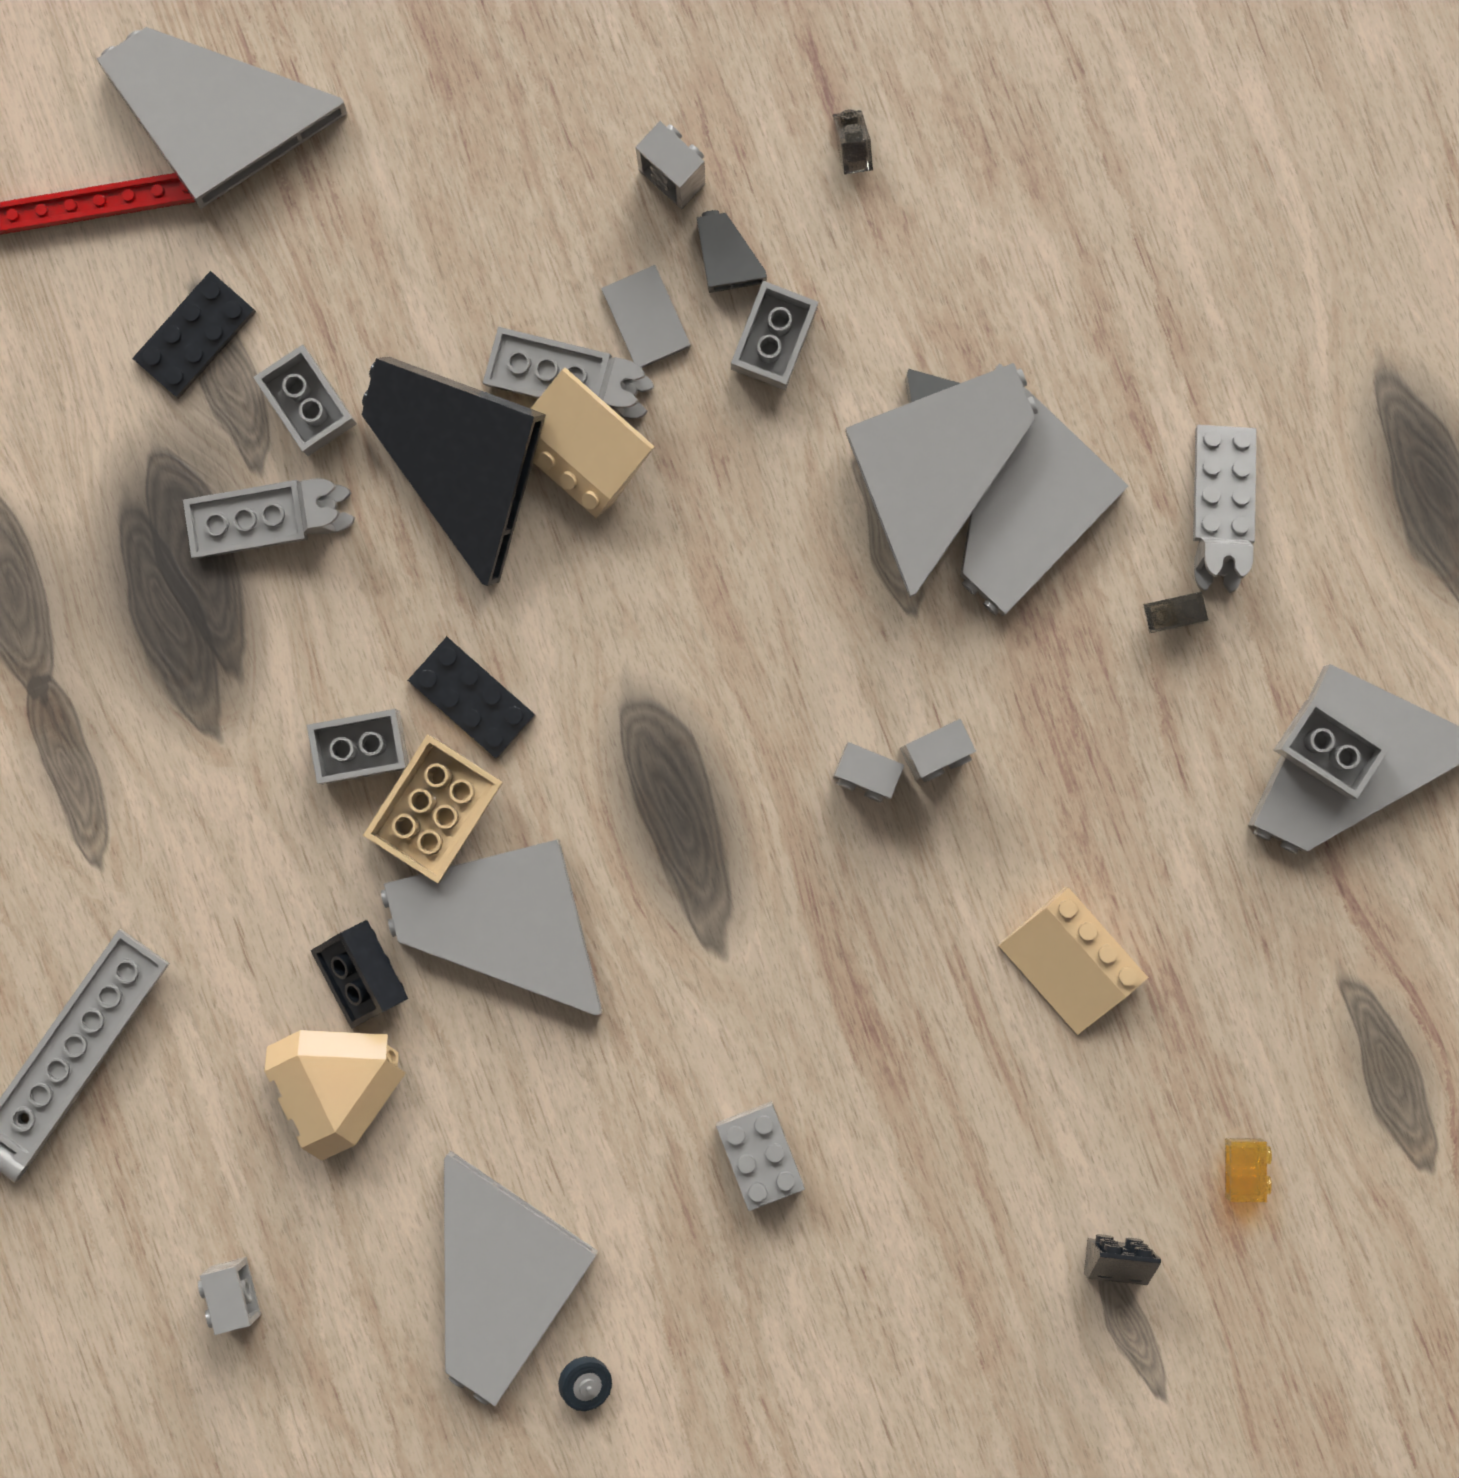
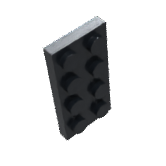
M210 271L132 359L179 399L255 314L256 310Z
M447 636L407 680L496 759L536 715Z

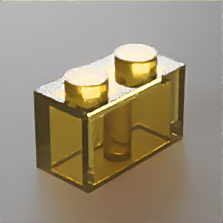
M1225 1138V1198L1230 1202H1267V1194H1271L1272 1190L1271 1177L1267 1176V1164H1271L1272 1152L1271 1147L1267 1146L1265 1140L1261 1138Z

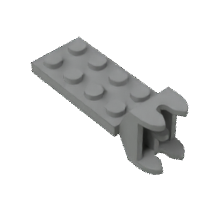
M498 327L483 380L485 386L539 399L561 370L566 368L621 417L636 419L646 415L647 410L638 402L635 396L638 391L646 392L654 389V385L636 363L617 357L612 358L609 353Z
M1197 425L1195 428L1193 541H1199L1194 559V576L1198 587L1202 591H1206L1213 582V576L1216 577L1219 574L1223 576V584L1228 592H1234L1238 588L1241 579L1249 573L1253 564V543L1255 542L1256 428Z
M316 478L303 481L292 480L184 499L183 504L191 558L198 559L308 540L307 534H328L343 531L354 523L355 517L345 512L339 513L335 509L337 502L345 501L351 495V491L344 486L334 485L329 480Z

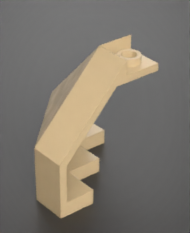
M300 1030L267 1046L264 1072L269 1082L275 1081L282 1096L278 1098V1101L288 1121L293 1119L300 1133L296 1138L303 1150L323 1161L355 1146L406 1074V1072L398 1067V1052L387 1045V1034Z

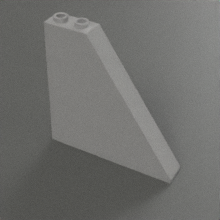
M148 27L141 31L136 30L130 33L125 41L117 46L105 49L101 56L97 58L103 72L200 209L347 114L345 104L340 97Z
M1014 363L845 429L846 436L909 598L917 594L1036 419L1034 414H1037L1038 410L1032 396L1027 397L1024 386H1027L1025 375L1022 369H1016Z
M999 363V365L995 368V370H996V369H999V368H1001V367H1003V366ZM1025 387L1024 390L1027 397L1032 396L1037 406L1038 413L1034 414L1036 419L970 515L960 574L964 579L962 585L971 594L975 595L978 593L986 600L983 605L995 616L999 613L1002 617L1128 487L1111 468Z
M1331 664L1323 666L1308 700L1314 698L1390 749L1358 799L1350 800L1283 756H1280L1248 826L1255 829L1253 834L1270 841L1271 837L1281 841L1280 847L1297 854L1298 850L1309 851L1458 766L1459 726Z
M559 839L451 866L439 884L424 874L384 883L385 890L381 891L382 901L385 908H390L392 919H388L389 929L392 937L397 936L398 942L588 1013L598 1015L603 1012Z
M450 1151L444 1158L445 1373L450 1375L449 1380L460 1388L466 1386L475 1392L473 1396L485 1405L491 1403L496 1406L596 1257L598 1250Z

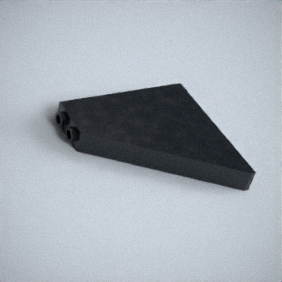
M392 357L376 358L369 371L371 379L368 390L362 399V405L364 406L361 414L480 582L486 586L499 583L546 414Z

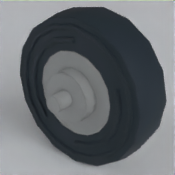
M583 1356L576 1358L568 1363L560 1373L558 1381L559 1393L565 1403L576 1411L586 1412L596 1409L610 1395L612 1388L611 1373L606 1365L595 1357Z

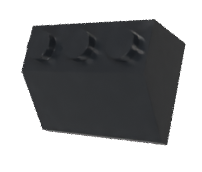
M368 920L340 932L310 950L351 1029L409 999L404 991L403 984L395 974L390 960L384 953L376 933L371 928Z

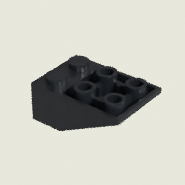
M1097 1234L1096 1239L1087 1238L1084 1275L1088 1279L1148 1285L1161 1264V1258L1153 1249L1148 1247L1149 1245L1144 1244L1142 1239L1126 1238L1125 1242H1118L1114 1240L1113 1236Z

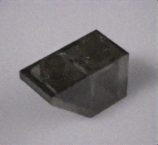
M849 109L833 114L838 152L844 175L873 170L871 139L862 110L855 111Z
M1202 591L1143 604L1149 634L1179 629L1208 621Z

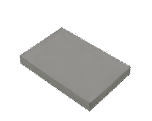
M655 265L601 288L631 358L641 368L691 347Z

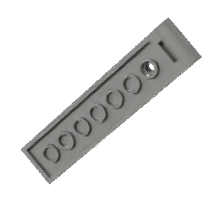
M122 929L117 931L0 1098V1173L15 1183L35 1160L101 1066L107 1052L170 964ZM23 1113H26L29 1116L28 1123L23 1121Z

